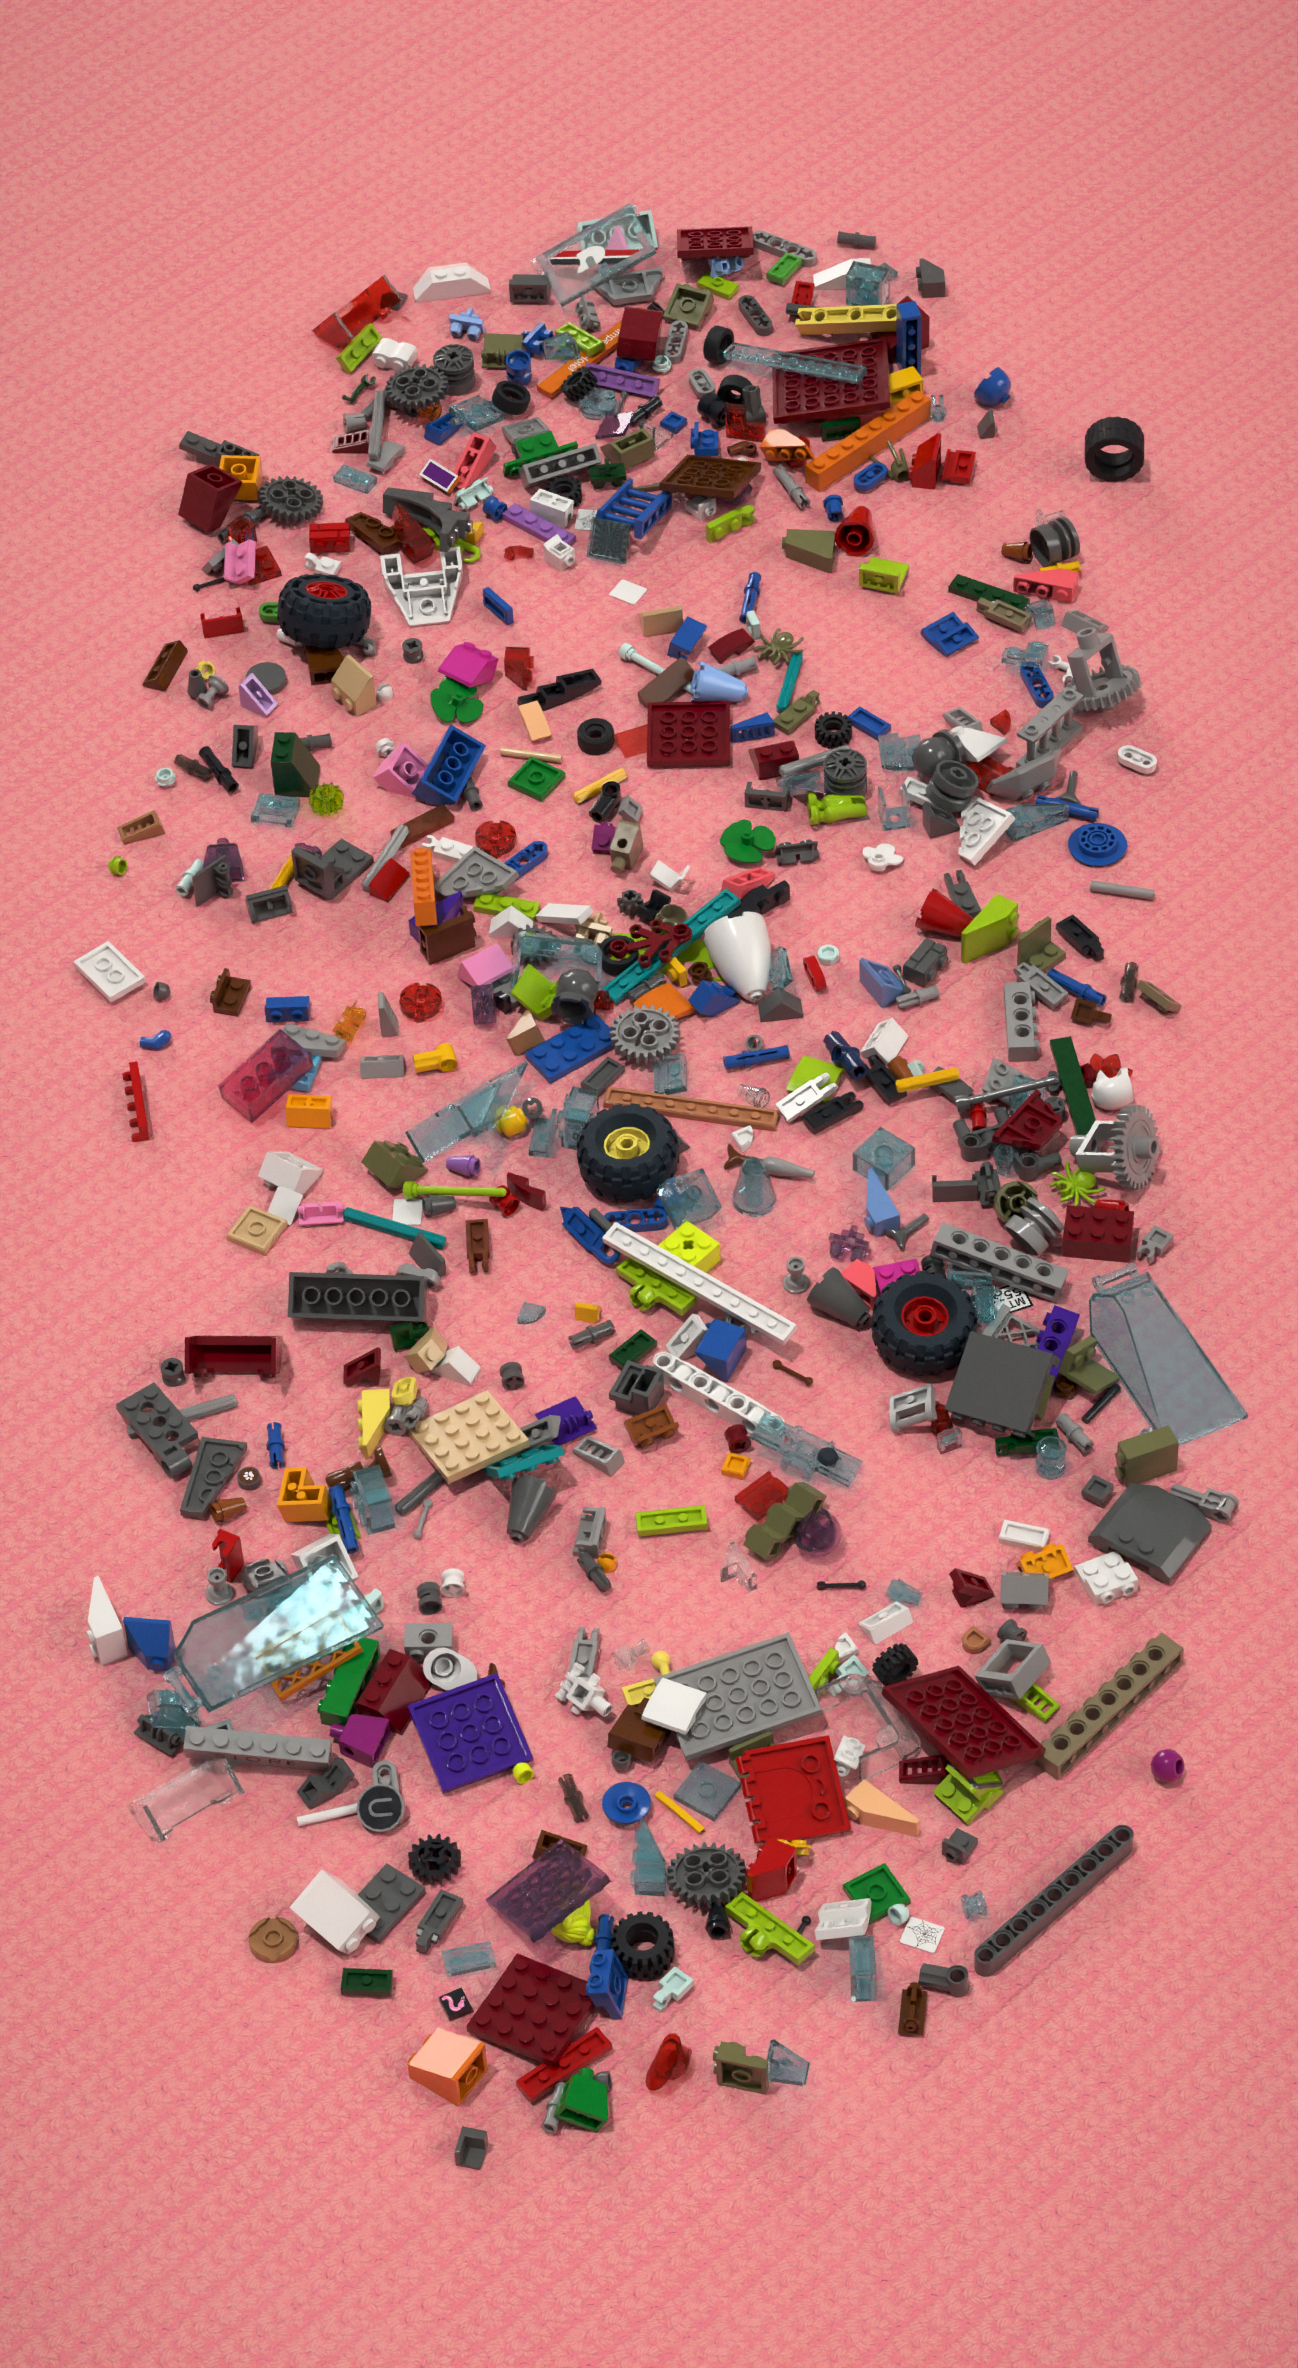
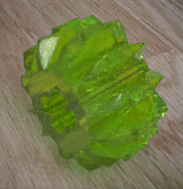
M323 782V785L316 784L315 789H310L309 805L314 813H319L320 816L323 814L330 816V813L337 814L338 810L342 809L344 794L339 785L334 786L332 782L330 784Z

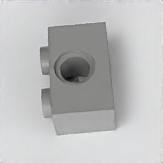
M452 1623L405 1624L404 1652L416 1662L425 1660V1657L436 1648L445 1647L453 1650L454 1634Z

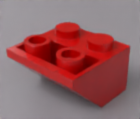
M769 1837L765 1845L762 1844L760 1846L754 1864H749L745 1873L747 1877L746 1890L751 1899L758 1902L786 1894L797 1876L795 1847L772 1837Z

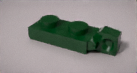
M1057 1429L1030 1430L1035 1434V1437L1026 1435L1025 1439L1016 1437L1011 1432V1436L995 1439L996 1455L1026 1454L1061 1449Z

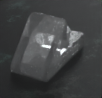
M735 1542L729 1544L720 1568L721 1583L736 1577L738 1583L741 1586L744 1585L747 1591L751 1592L757 1589V1575Z

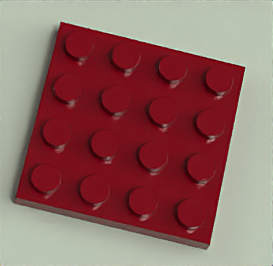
M752 226L677 229V256L684 261L698 257L702 260H709L712 257L728 259L731 256L748 258L750 255H754Z
M730 701L648 702L647 767L730 765Z
M517 1953L467 2024V2032L555 2067L595 2008L591 1998L586 1993L588 1981Z

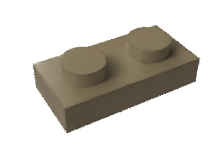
M1140 980L1136 988L1142 991L1141 995L1144 998L1157 1002V1007L1166 1013L1168 1011L1178 1012L1181 1004L1151 982Z

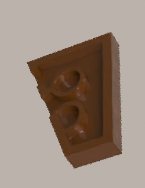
M362 512L345 519V523L349 522L350 529L382 554L414 541V534L410 532L404 534L398 531V527L393 525L391 527L381 524V520Z

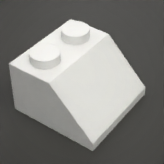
M267 1152L258 1176L265 1179L264 1183L269 1186L277 1187L280 1185L304 1194L321 1176L324 1169L290 1152Z
M330 1533L290 1554L300 1576L314 1595L318 1597L358 1577L339 1534Z

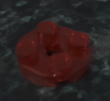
M487 821L476 829V847L496 859L509 853L517 845L515 828L508 822L500 821V823H493V821Z
M414 983L404 988L400 994L401 1012L416 1023H422L426 1019L432 1018L443 1008L441 992L432 984L426 983L427 986H420L419 983ZM417 1000H425L423 1003H417Z

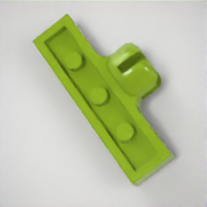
M629 1257L616 1267V1274L634 1285L629 1291V1300L635 1308L640 1307V1311H647L655 1303L659 1302L682 1316L697 1304L696 1296Z
M741 1892L738 1897H735L725 1906V1912L747 1928L740 1934V1944L746 1953L756 1949L750 1956L760 1957L768 1949L773 1948L796 1965H799L815 1951V1945L745 1893Z

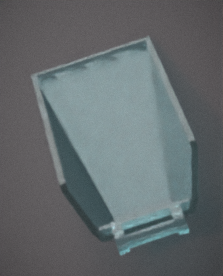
M1131 1262L1122 1269L1102 1277L1098 1275L1092 1278L1093 1286L1097 1292L1093 1293L1089 1300L1090 1336L1098 1340L1096 1347L1112 1371L1120 1377L1119 1381L1152 1430L1169 1425L1180 1446L1248 1418L1246 1410L1149 1272L1140 1274L1136 1264ZM1128 1275L1131 1277V1279L1120 1282L1108 1288L1105 1287L1106 1284L1126 1277Z
M331 1554L191 1621L188 1630L174 1652L177 1666L167 1670L163 1677L167 1683H171L185 1704L184 1709L188 1714L196 1712L202 1706H205L207 1711L211 1712L383 1629L384 1625L336 1555ZM179 1676H185L197 1694V1698L192 1699L178 1678Z

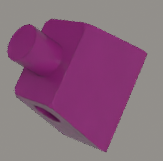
M357 1714L349 1717L346 1726L333 1723L330 1729V1737L339 1739L340 1753L369 1768H373L377 1763L391 1734L389 1719Z

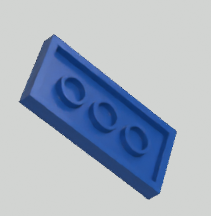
M595 1013L591 1020L586 1019L583 1024H575L526 1051L525 1058L551 1084L614 1049L615 1046L611 1045L610 1040L611 1028Z

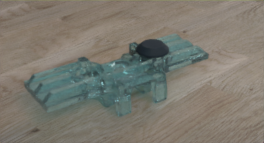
M767 1413L763 1414L750 1436V1439L784 1455L780 1463V1469L786 1471L789 1464L803 1470L802 1480L806 1482L810 1481L812 1473L816 1471L849 1488L863 1464L862 1460L835 1448V1442H827L803 1430V1427L800 1425L793 1427ZM783 1435L787 1436L790 1439V1443L785 1444L781 1442L780 1437Z

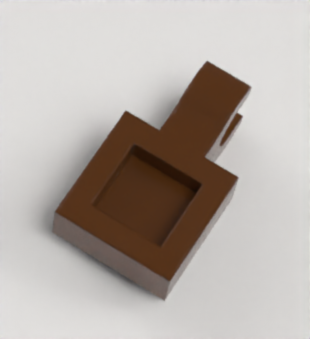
M1076 998L1070 1019L1093 1025L1094 1019L1110 1023L1112 1014L1098 1011V1003Z

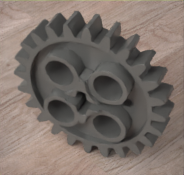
M416 364L415 368L408 365L407 370L401 368V372L395 371V376H390V380L386 381L387 386H385L387 399L390 400V404H394L395 408L400 406L401 410L408 408L409 412L413 408L418 412L419 408L426 410V406L433 408V403L440 404V399H445L449 389L447 376H445L444 371L440 372L439 368L434 369L433 365L426 368V364L422 367Z
M278 476V480L271 478V483L266 481L265 486L262 485L259 493V504H261V509H266V514L271 513V518L277 516L278 521L285 519L286 523L290 520L296 523L297 520H300L304 523L305 518L311 521V517L316 518L317 513H321L323 495H321V490H316V485L311 486V481L305 483L304 478L297 480L296 476L293 479L286 476L285 479H282Z
M703 1842L702 1848H698L697 1845L693 1844V1850L690 1851L684 1848V1855L677 1853V1860L671 1859V1866L667 1867L669 1890L673 1891L674 1897L679 1896L681 1903L688 1900V1906L696 1902L698 1908H701L703 1903H706L708 1908H711L714 1902L721 1906V1900L729 1903L730 1896L738 1897L737 1891H743V1884H746L744 1859H741L740 1853L734 1854L733 1848L726 1851L725 1844L719 1848H716L715 1842L712 1843L711 1847H707L706 1843Z

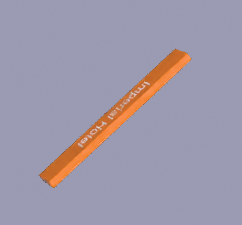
M622 320L598 338L604 342V349L592 356H588L581 351L537 385V391L551 399L562 391L561 385L564 384L563 381L567 380V376H571L573 371L576 372L578 368L585 367L586 362L597 364L614 351L618 346Z

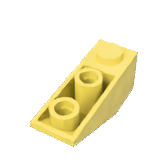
M389 1389L362 1390V1400H358V1413L362 1414V1418H358L359 1432H363V1436L358 1437L359 1450H364L365 1459L370 1457L386 1431L384 1424L391 1415Z

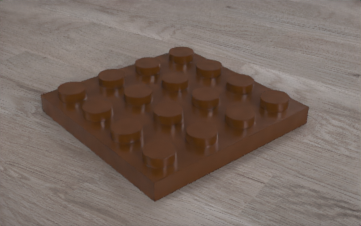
M687 454L659 483L660 490L667 491L670 494L679 492L685 493L688 496L697 494L704 495L706 498L722 497L724 500H732L761 471V462Z

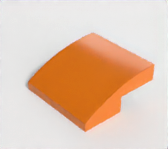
M665 983L650 990L632 1005L633 1008L636 1005L639 1009H642L643 1004L646 1005L647 1009H650L652 1005H654L655 1010L663 1007V1013L669 1010L670 1016H675L676 1020L693 1014L695 1009L670 983Z

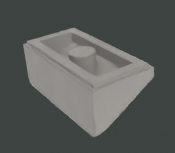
M1078 610L1066 612L1062 622L1064 628L1075 633L1090 627L1095 628L1097 633H1105L1109 628L1108 625Z
M404 1055L362 1056L360 1058L361 1078L403 1077Z
M549 1415L521 1427V1431L530 1442V1447L521 1451H526L556 1438L561 1417Z

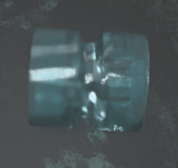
M1047 1436L1037 1443L1036 1471L1042 1478L1048 1480L1057 1479L1066 1470V1444L1059 1437Z

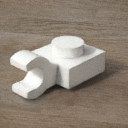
M307 553L304 557V560L307 561L305 568L314 570L315 574L337 575L341 568V562L323 556L319 560L312 553Z

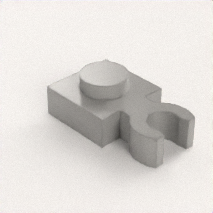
M1154 1226L1142 1239V1246L1137 1250V1257L1140 1258L1141 1255L1148 1254L1147 1263H1151L1154 1260V1253L1162 1255L1173 1242L1174 1235Z

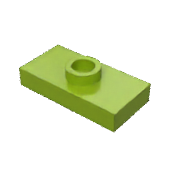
M706 272L697 282V288L707 289L712 294L726 300H730L739 290V284L719 276L711 278V273Z

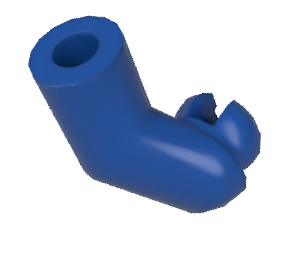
M161 1030L152 1038L141 1037L140 1047L161 1049L170 1041L171 1033L168 1030Z

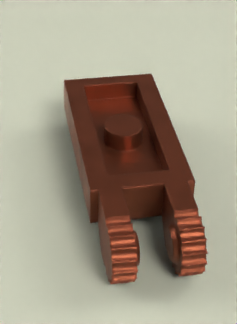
M488 1219L466 1220L467 1259H469V1273H475L474 1259H483V1272H489Z

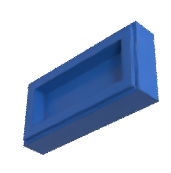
M489 587L483 589V604L506 625L514 623L513 608Z
M860 706L848 716L853 727L877 741L891 730V724Z

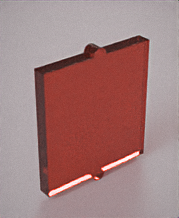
M647 724L614 734L618 744L617 748L621 749L625 758L647 752Z

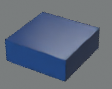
M672 411L660 421V427L673 434H677L687 425V418Z

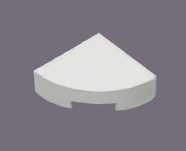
M751 1125L731 1133V1139L741 1152L746 1151L753 1142Z
M846 1632L842 1634L835 1645V1650L839 1651V1662L858 1654V1648Z

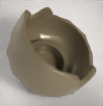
M666 904L656 914L655 919H660L663 923L674 927L685 922L688 917L687 912L682 907L676 904Z

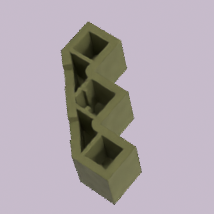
M806 1482L794 1483L787 1492L788 1497L785 1503H774L766 1513L767 1518L764 1524H754L748 1529L743 1545L764 1559L776 1558L782 1552L780 1547L786 1541L791 1543L803 1531L802 1525L807 1520L812 1522L817 1517L827 1497L825 1494Z

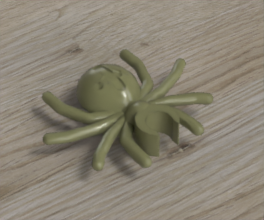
M778 628L773 633L771 643L766 640L764 635L760 636L768 646H757L753 650L764 649L757 658L760 659L764 655L765 660H767L769 657L773 665L777 664L782 655L786 662L789 663L787 653H802L803 649L793 650L792 648L799 645L804 640V637L793 643V635L789 632L779 633L781 629Z

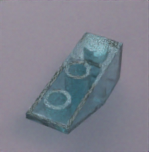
M996 1286L973 1287L970 1295L971 1305H973L974 1311L977 1312V1321L988 1323L995 1320L1002 1298V1291Z
M641 1819L640 1829H635V1843H638V1849H633L632 1863L636 1864V1869L631 1870L630 1885H635V1895L665 1896L666 1861L645 1819Z

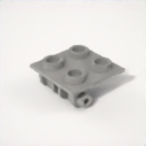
M994 1057L982 1091L986 1093L1031 1082L1032 1078ZM1027 1092L998 1099L1018 1109L1023 1104Z

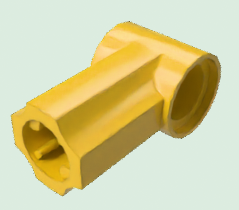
M449 1043L440 1044L433 1051L412 1054L416 1073L434 1069L450 1072L458 1066L454 1047Z

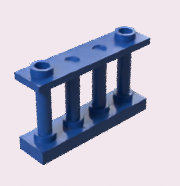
M629 478L597 510L596 518L631 525L630 527L634 530V538L642 539L671 509L673 494L662 491L660 494L654 495L632 489L633 479ZM631 497L638 498V499H642V500H646V501H650V503L643 502V501H639V500H635V499H632ZM623 505H627V506H631V507H634V508L642 509L643 511H639V510H635V509H632V508L624 507ZM616 513L623 514V515H627V516H630V517H634L635 519H631V518H627V517H624V516L616 515Z

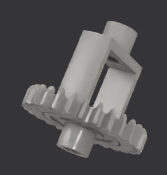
M1093 627L1082 629L1076 633L1079 647L1067 655L1073 676L1071 683H1067V686L1084 695V698L1073 707V710L1078 709L1082 711L1085 709L1089 711L1091 708L1100 711L1109 710L1115 707L1117 703H1121V699L1127 700V696H1133V692H1137L1138 688L1141 687L1140 676L1134 667L1121 665L1113 634L1097 633ZM1099 652L1101 664L1105 671H1103L1102 667L1099 668V673L1092 669V675H1090L1087 660Z
M1141 1105L1125 1106L1124 1109L1120 1110V1114L1116 1115V1118L1119 1120L1095 1121L1087 1135H1073L1069 1145L1070 1153L1073 1157H1076L1081 1172L1113 1173L1118 1175L1115 1179L1125 1189L1140 1190L1144 1189V1186H1148V1181L1152 1180L1151 1174H1155L1153 1167L1157 1166L1155 1158L1159 1157V1136H1156L1158 1127H1154L1156 1120H1152L1153 1114L1149 1113V1108ZM1105 1141L1115 1142L1114 1146L1109 1147V1149L1114 1150L1115 1153L1099 1151L1101 1150Z

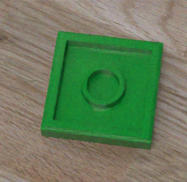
M530 757L508 780V787L543 802L565 778V772Z
M885 1863L843 1884V1890L850 1900L871 1898V1913L868 1925L887 1916L888 1909L895 1904H904L905 1906L911 1904L910 1897Z

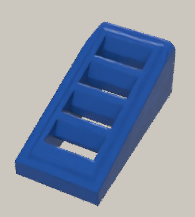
M449 412L427 424L424 437L436 445H440L464 424L465 420Z
M768 712L731 725L732 743L768 738L775 735L774 721Z

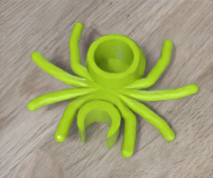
M1066 1162L1065 1165L1067 1177L1057 1172L1051 1173L1053 1176L1063 1179L1050 1183V1187L1056 1186V1192L1061 1190V1202L1069 1200L1075 1194L1074 1206L1079 1204V1195L1095 1204L1096 1200L1088 1197L1086 1194L1099 1193L1105 1190V1187L1091 1190L1096 1184V1177L1091 1172H1080L1081 1170L1078 1168L1071 1176L1069 1162Z

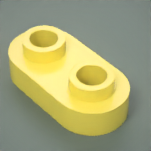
M405 1377L394 1383L391 1396L395 1405L406 1407L413 1403L418 1390L415 1377Z

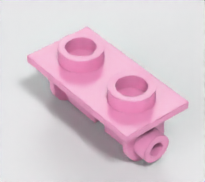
M338 1201L322 1203V1206H318V1203H302L301 1206H298L299 1226L344 1223L343 1204L338 1203Z

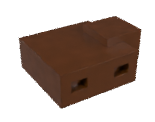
M644 1697L638 1707L627 1705L608 1734L607 1747L652 1763L670 1736L671 1730L641 1720L649 1701L648 1698Z

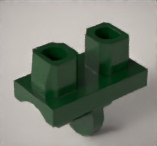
M604 458V464L589 466L591 484L594 485L595 489L603 488L606 482H612V486L619 487L626 480L624 463L609 464V459Z

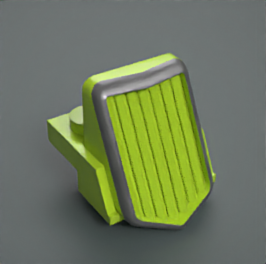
M952 1763L948 1764L945 1768L949 1773L948 1776L933 1791L942 1802L968 1825L984 1808L988 1810L1004 1793L1001 1790L1003 1781L997 1770L967 1779Z

